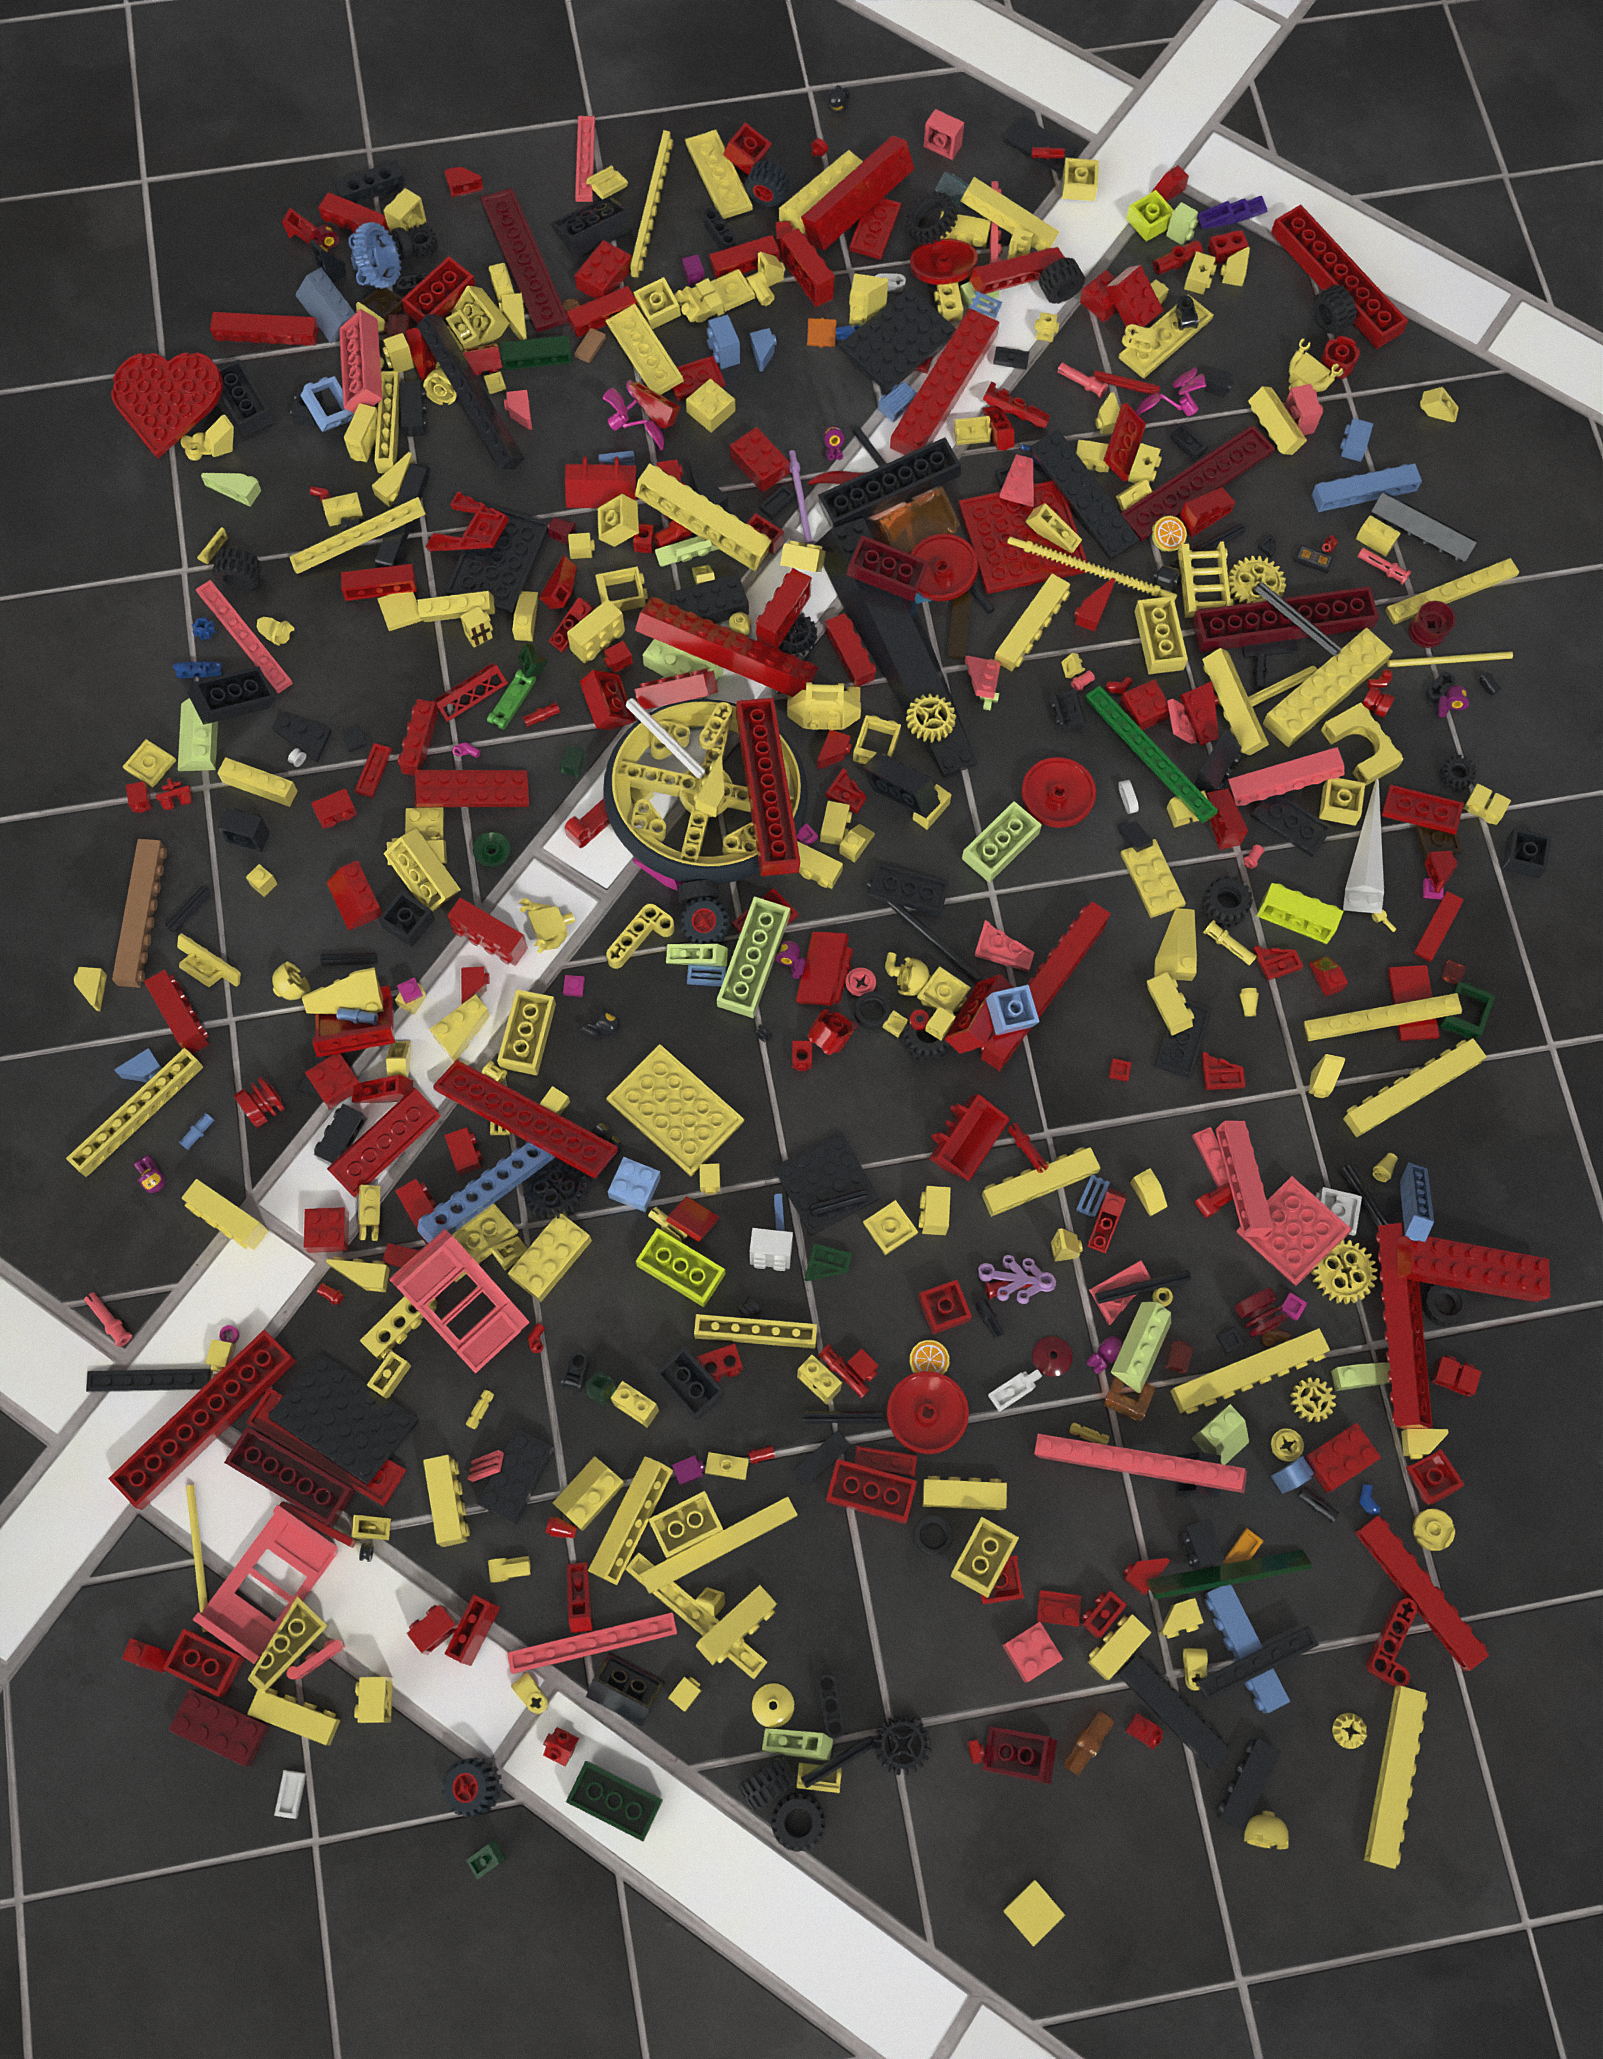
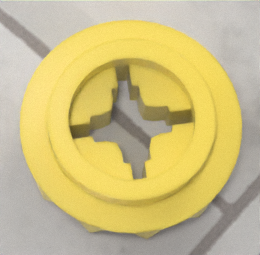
M1281 1429L1272 1436L1273 1438L1270 1443L1272 1453L1278 1459L1290 1462L1295 1461L1302 1455L1304 1443L1296 1431ZM1283 1440H1285L1286 1442L1294 1441V1443L1289 1447L1290 1451H1288L1287 1448L1280 1449V1447H1282V1445L1284 1444Z
M1353 1713L1341 1714L1333 1723V1736L1342 1747L1348 1749L1357 1748L1364 1744V1740L1367 1737V1726L1362 1721V1718ZM1350 1724H1352V1729L1356 1730L1358 1734H1351L1349 1737L1348 1732L1342 1728L1350 1727Z

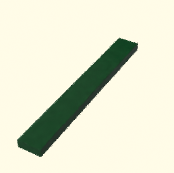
M1301 1549L1147 1580V1586L1154 1599H1160L1311 1569L1312 1563L1304 1550Z

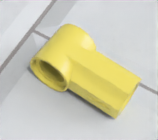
M760 271L746 277L747 283L755 293L760 304L770 305L774 300V295L767 285L764 274Z
M529 1556L513 1559L500 1558L488 1561L491 1583L506 1581L513 1577L531 1575Z

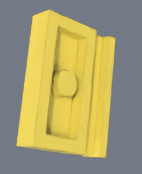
M613 166L587 179V184L592 186V189L602 200L627 187L628 183L618 171L613 169Z

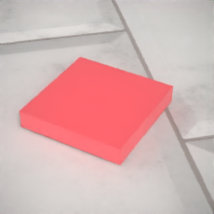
M1175 699L1168 700L1173 734L1190 744L1196 743V734L1183 704Z

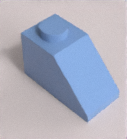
M769 328L750 333V346L760 371H763L774 354V345H777L776 337L774 334H771Z
M148 1048L114 1070L123 1079L148 1082L162 1069V1066Z

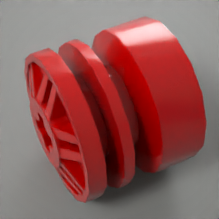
M262 1077L257 1079L262 1086L259 1089L253 1082L251 1083L254 1091L252 1094L243 1088L233 1095L256 1128H259L268 1121L265 1115L266 1111L274 1117L277 1115L272 1108L275 1105L281 1112L285 1110L280 1096L272 1085Z

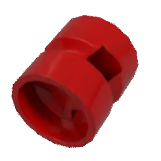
M1371 686L1362 704L1369 712L1373 710L1375 715L1384 718L1395 697L1387 693L1381 694V690Z

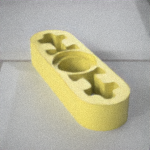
M721 702L717 704L699 736V745L703 749H712L732 716V706L729 703ZM727 710V712H724V714L722 715V718H721V717H720L721 711ZM716 722L719 723L721 727L719 729H713L710 725ZM709 733L712 734L711 741L705 742L704 740L709 737Z

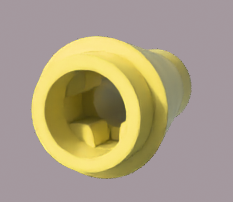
M1241 989V994L1239 995L1244 1015L1256 1016L1259 996L1257 989Z
M1388 1153L1373 1168L1374 1178L1381 1182L1391 1179L1398 1160L1397 1156Z

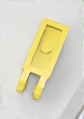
M359 1186L358 1225L360 1240H365L366 1226H372V1241L378 1240L381 1186Z

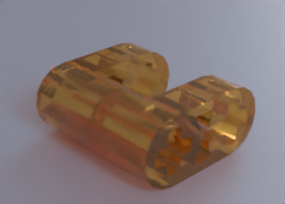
M1114 1376L1103 1405L1142 1422L1155 1387L1145 1383L1137 1401L1120 1393L1124 1382Z

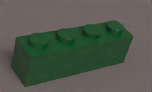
M569 335L500 343L504 371L572 363Z

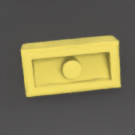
M221 527L199 554L197 558L200 561L208 564L226 542L228 536L224 528Z

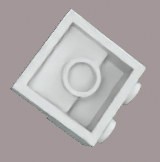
M1325 1187L1319 1193L1316 1192L1315 1197L1352 1229L1349 1235L1354 1236L1357 1230L1362 1196Z

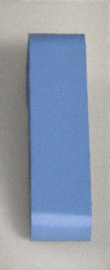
M1301 1456L1273 1474L1271 1478L1281 1493L1284 1494L1310 1480V1476L1314 1472L1305 1458Z

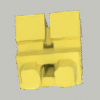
M709 278L697 283L694 288L686 286L683 291L678 290L674 295L682 308V313L688 317L690 322L696 321L701 323L715 314L718 316L724 314L723 302L718 293L715 292V288Z

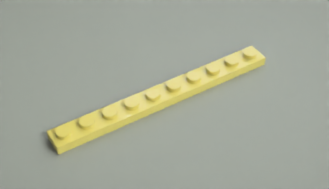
M663 131L631 262L632 277L638 278L639 272L643 271V257L647 255L646 244L650 242L649 231L653 229V216H656L657 213L656 203L660 201L659 190L663 188L662 178L666 176L667 166L665 165L669 163V149L672 150L673 147L670 131Z

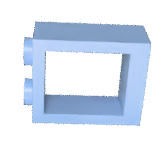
M335 376L331 378L324 377L315 384L311 382L304 386L301 397L322 432L352 421L354 413L344 408L343 390ZM330 388L343 411L326 416L313 393Z

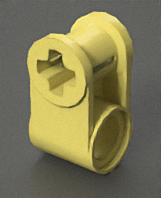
M1131 324L1125 329L1122 343L1128 348L1151 352L1154 350L1157 332L1151 328Z
M1184 1648L1185 1684L1191 1690H1200L1198 1685L1192 1682V1678L1197 1677L1201 1679L1207 1676V1650Z
M527 1671L510 1686L531 1712L541 1714L547 1709L548 1700ZM535 1698L538 1700L542 1699V1701L540 1702V1708H533L535 1704L533 1700Z

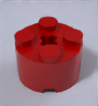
M1339 336L1337 339L1328 341L1320 363L1328 368L1331 373L1332 366L1339 364L1335 372L1342 368L1343 374L1338 377L1335 376V378L1345 379L1353 371L1360 350L1359 348L1357 349L1354 340Z
M825 1009L820 1012L809 1029L808 1039L822 1048L824 1053L832 1055L844 1048L854 1029L851 1030L852 1024L844 1015L836 1011L834 1014L829 1013V1010Z

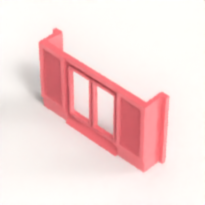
M446 1229L442 1230L389 1278L475 1373L529 1323L511 1300ZM465 1271L477 1287L440 1320L428 1304ZM483 1291L496 1307L459 1340L446 1324Z
M278 1504L272 1511L274 1515L202 1613L198 1612L193 1618V1621L253 1664L262 1656L297 1596L304 1601L339 1553L337 1546ZM267 1549L307 1577L294 1596H291L253 1568ZM248 1574L289 1602L275 1622L235 1594Z

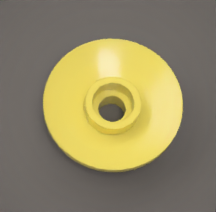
M767 1684L761 1687L754 1695L752 1711L756 1720L763 1726L769 1728L781 1727L793 1715L794 1700L789 1690L784 1686ZM772 1701L777 1703L775 1710L769 1708V1703Z

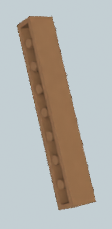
M138 839L112 977L117 986L140 988L141 981L145 979L144 965L148 961L147 948L151 944L150 931L154 927L153 915L158 906L156 898L157 893H160L161 889L160 876L164 873L163 859L167 856V849L160 840Z

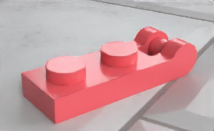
M333 1638L323 1645V1650L318 1653L314 1651L306 1656V1661L298 1667L291 1666L287 1670V1677L294 1680L303 1678L346 1648L345 1644L340 1639L335 1640Z

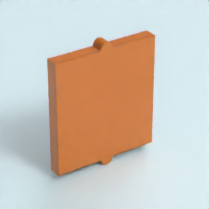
M808 318L807 346L835 347L836 320Z

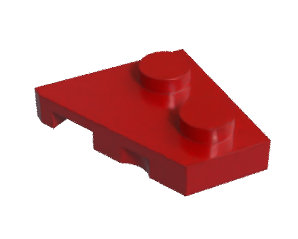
M844 768L825 795L826 798L833 802L850 805L849 810L858 814L867 799L863 791L858 788L856 782L849 778L847 770Z
M1255 946L1252 949L1257 956L1256 958L1267 981L1303 968L1296 950L1260 948V946Z
M1202 1053L1206 1090L1245 1087L1243 1067L1230 1064L1221 1058L1217 1059L1209 1056V1053Z

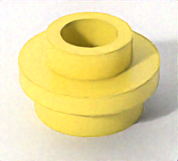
M1166 1287L1156 1289L1153 1292V1301L1158 1302L1163 1307L1168 1306L1173 1300L1172 1292ZM1160 1294L1165 1295L1166 1299H1165V1300H1161V1299L1159 1298V1295H1160Z

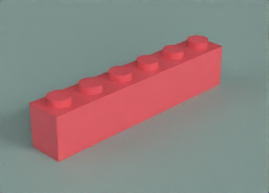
M1338 747L1228 779L1229 789L1234 797L1236 806H1244L1253 801L1265 800L1270 796L1282 795L1294 789L1299 790L1311 784H1319L1325 780L1339 778L1345 775L1344 763Z
M1224 1121L1215 1130L1243 1237L1265 1236L1274 1229L1273 1219L1270 1216L1268 1201L1264 1194L1259 1168L1254 1157V1149L1249 1138V1131L1245 1121Z

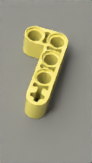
M654 904L645 905L607 950L606 956L609 966L615 969L622 967L652 930L663 937L671 936L675 929L673 918ZM648 913L655 914V916L651 918L647 917L646 915ZM665 923L670 924L668 928L661 927ZM637 927H643V928H644V929H643L642 931H640V932L635 931V928H637ZM625 941L632 942L629 946L623 945Z

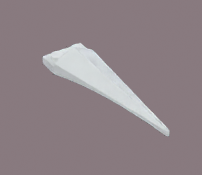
M1378 778L1375 780L1345 888L1343 910L1382 914L1384 881Z

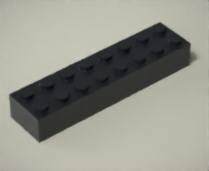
M946 437L818 494L819 506L832 529L860 518L872 517L960 477L961 464Z

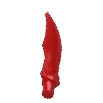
M831 471L814 477L808 483L809 485L819 483L843 484L865 473Z

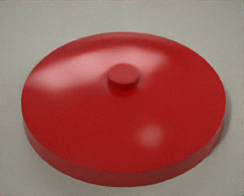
M941 239L939 242L934 240V244H930V242H928V245L923 244L912 253L910 258V268L913 275L923 282L936 285L962 281L972 275L974 268L978 265V255L975 248L967 242L957 239Z
M952 534L932 535L919 542L910 553L913 556L929 561L926 573L917 592L926 599L933 601L955 599L968 591L977 577L978 561L973 547L959 536Z
M1054 757L1038 762L1027 772L1022 784L1021 795L1026 810L1034 819L1046 826L1065 828L1078 824L1088 816L1095 802L1096 787L1092 776L1081 764L1071 759Z
M931 1371L917 1372L900 1381L891 1393L887 1405V1420L894 1437L905 1448L920 1454H937L951 1448L962 1437L969 1418L967 1399L961 1388L949 1377Z

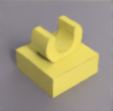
M1071 653L1061 662L1066 678H1072L1085 670L1081 666L1083 661L1079 659L1078 653Z

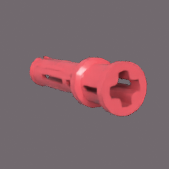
M1063 362L1058 368V373L1081 384L1086 391L1094 392L1099 398L1104 396L1108 388L1107 383L1099 382L1094 376H1086Z
M1364 547L1358 555V558L1387 573L1388 578L1396 579L1401 585H1404L1411 574L1410 570H1404L1398 566V563L1392 564L1366 550ZM1369 557H1371V558H1373V559L1379 561L1380 563H1382V565H1380L1379 563H1377V562L1371 560Z
M95 1292L88 1294L91 1298L89 1299L86 1296L84 1301L104 1324L105 1332L112 1336L115 1340V1345L121 1347L128 1343L132 1338V1334L126 1332L121 1320L113 1317Z

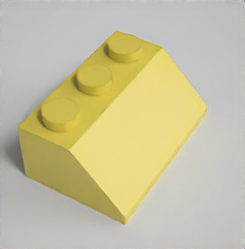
M854 274L849 324L863 325L887 305L888 278Z
M467 286L451 311V314L458 310L462 311L482 346L501 337L509 325V321L485 291L479 287Z
M594 1456L555 1499L553 1504L583 1531L625 1483Z

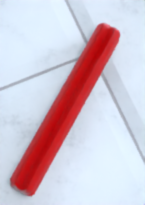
M1095 371L1093 375L1101 383L1152 395L1155 393L1159 394L1160 386L1105 372Z

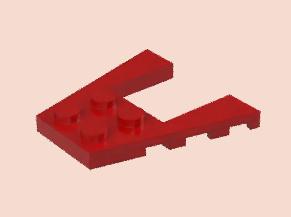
M458 491L450 504L453 510L475 513L462 538L433 533L425 547L428 551L493 548L509 519L505 514L493 508H488L483 503H478L473 498L464 496Z

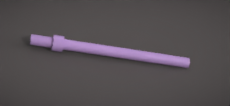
M792 450L789 451L790 472L793 474L806 545L813 544L799 474L800 464L797 462L795 451Z

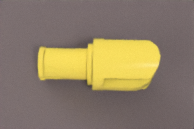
M654 1207V1212L651 1210L648 1217L660 1224L663 1232L682 1243V1239H685L687 1234L666 1221L668 1216L659 1210L658 1207Z

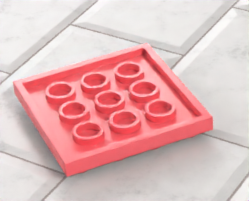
M1291 1176L1267 1200L1274 1229L1265 1236L1243 1237L1240 1227L1237 1230V1234L1296 1287L1352 1229Z

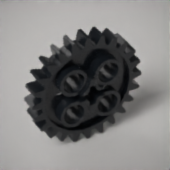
M562 1163L558 1167L552 1164L551 1169L545 1166V1171L543 1172L538 1170V1176L532 1175L533 1181H527L528 1187H524L526 1193L523 1196L530 1212H534L535 1216L540 1214L542 1219L546 1215H548L549 1219H552L553 1215H556L557 1219H559L562 1213L567 1216L568 1210L574 1212L573 1207H580L579 1201H585L583 1195H587L586 1189L588 1188L585 1176L580 1170H577L575 1167L571 1168L569 1164L563 1167Z

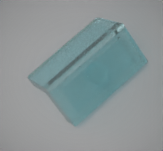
M944 171L935 190L947 193L954 204L962 207L964 203L961 202V199L969 185L953 173Z

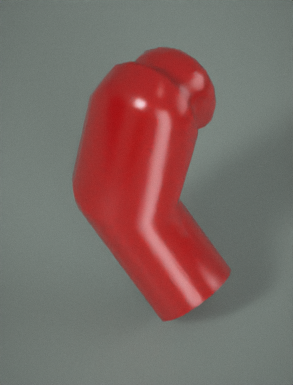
M1385 669L1378 679H1368V688H1371V686L1375 688L1386 687L1392 680V671Z
M1127 676L1121 682L1109 681L1106 684V690L1110 693L1122 694L1133 681Z
M539 1323L535 1325L527 1338L530 1350L533 1353H540L544 1348L540 1336L545 1327Z

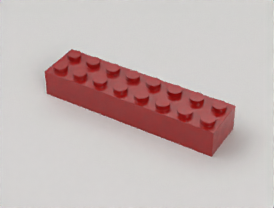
M892 135L801 216L810 245L825 250L914 170L907 140Z
M1407 1236L1397 1238L1398 1278L1532 1302L1551 1298L1548 1258L1429 1236L1425 1242L1420 1240L1413 1241Z

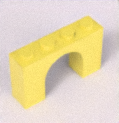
M1362 703L1328 720L1321 729L1331 745L1351 734L1365 736L1372 742L1375 755L1358 764L1353 771L1356 779L1359 782L1365 783V786L1395 770L1404 760L1401 752L1396 750L1391 739L1384 734L1379 723L1372 718L1369 710Z

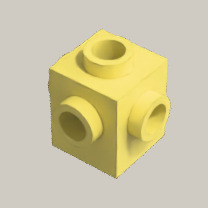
M1040 313V318L1036 319L1034 330H1037V340L1053 342L1054 333H1058L1059 322H1056L1057 315Z

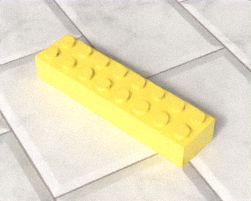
M649 463L638 479L636 497L702 539H710L712 545L756 572L766 557L772 542L768 536L763 533L760 534L751 525L744 524L735 515L724 511L721 506L711 503L705 496L694 492L691 487L681 484L674 476L667 475L658 466H653Z
M1366 627L1343 647L1337 656H1333L1274 707L1266 715L1262 724L1288 748L1291 747L1388 661L1393 651Z

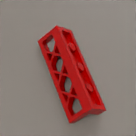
M491 663L432 702L436 703L437 709H439L445 721L448 722L508 683L498 666ZM497 674L501 682L496 686L490 685L491 677ZM479 684L484 685L485 690L483 694H474L476 686ZM464 694L470 695L469 703L466 705L459 704L460 698ZM453 704L455 705L454 712L448 716L443 707Z

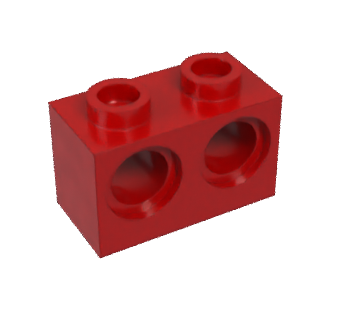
M1239 230L1211 237L1207 249L1210 256L1216 257L1215 265L1227 262L1230 256L1246 247L1249 248V244L1243 231Z
M735 1344L697 1356V1360L704 1368L708 1364H714L717 1367L715 1372L709 1373L716 1382L721 1381V1377L726 1375L728 1377L737 1376L743 1370ZM728 1357L736 1360V1363L731 1367L726 1366L724 1363Z

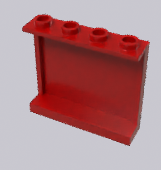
M389 985L380 986L383 995L384 1011L377 1013L378 1022L375 1026L338 1020L337 1014H315V1037L312 1038V1043L317 1057L395 1043L393 997Z

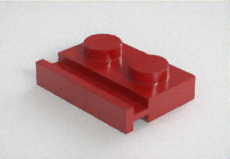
M1039 1590L1036 1622L1079 1627L1082 1596Z

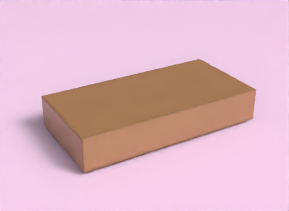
M590 328L575 351V357L591 363L605 341L606 334Z

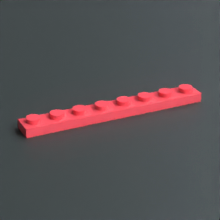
M211 580L195 589L256 667L260 666L266 680L277 693L293 684L292 680Z
M672 1612L507 1652L511 1674L520 1673L676 1635L677 1630Z

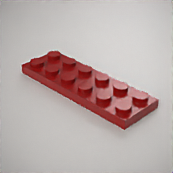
M415 770L416 807H529L527 770Z
M413 1088L337 1158L327 1170L355 1197L359 1194L360 1185H368L437 1121L441 1115L416 1088Z

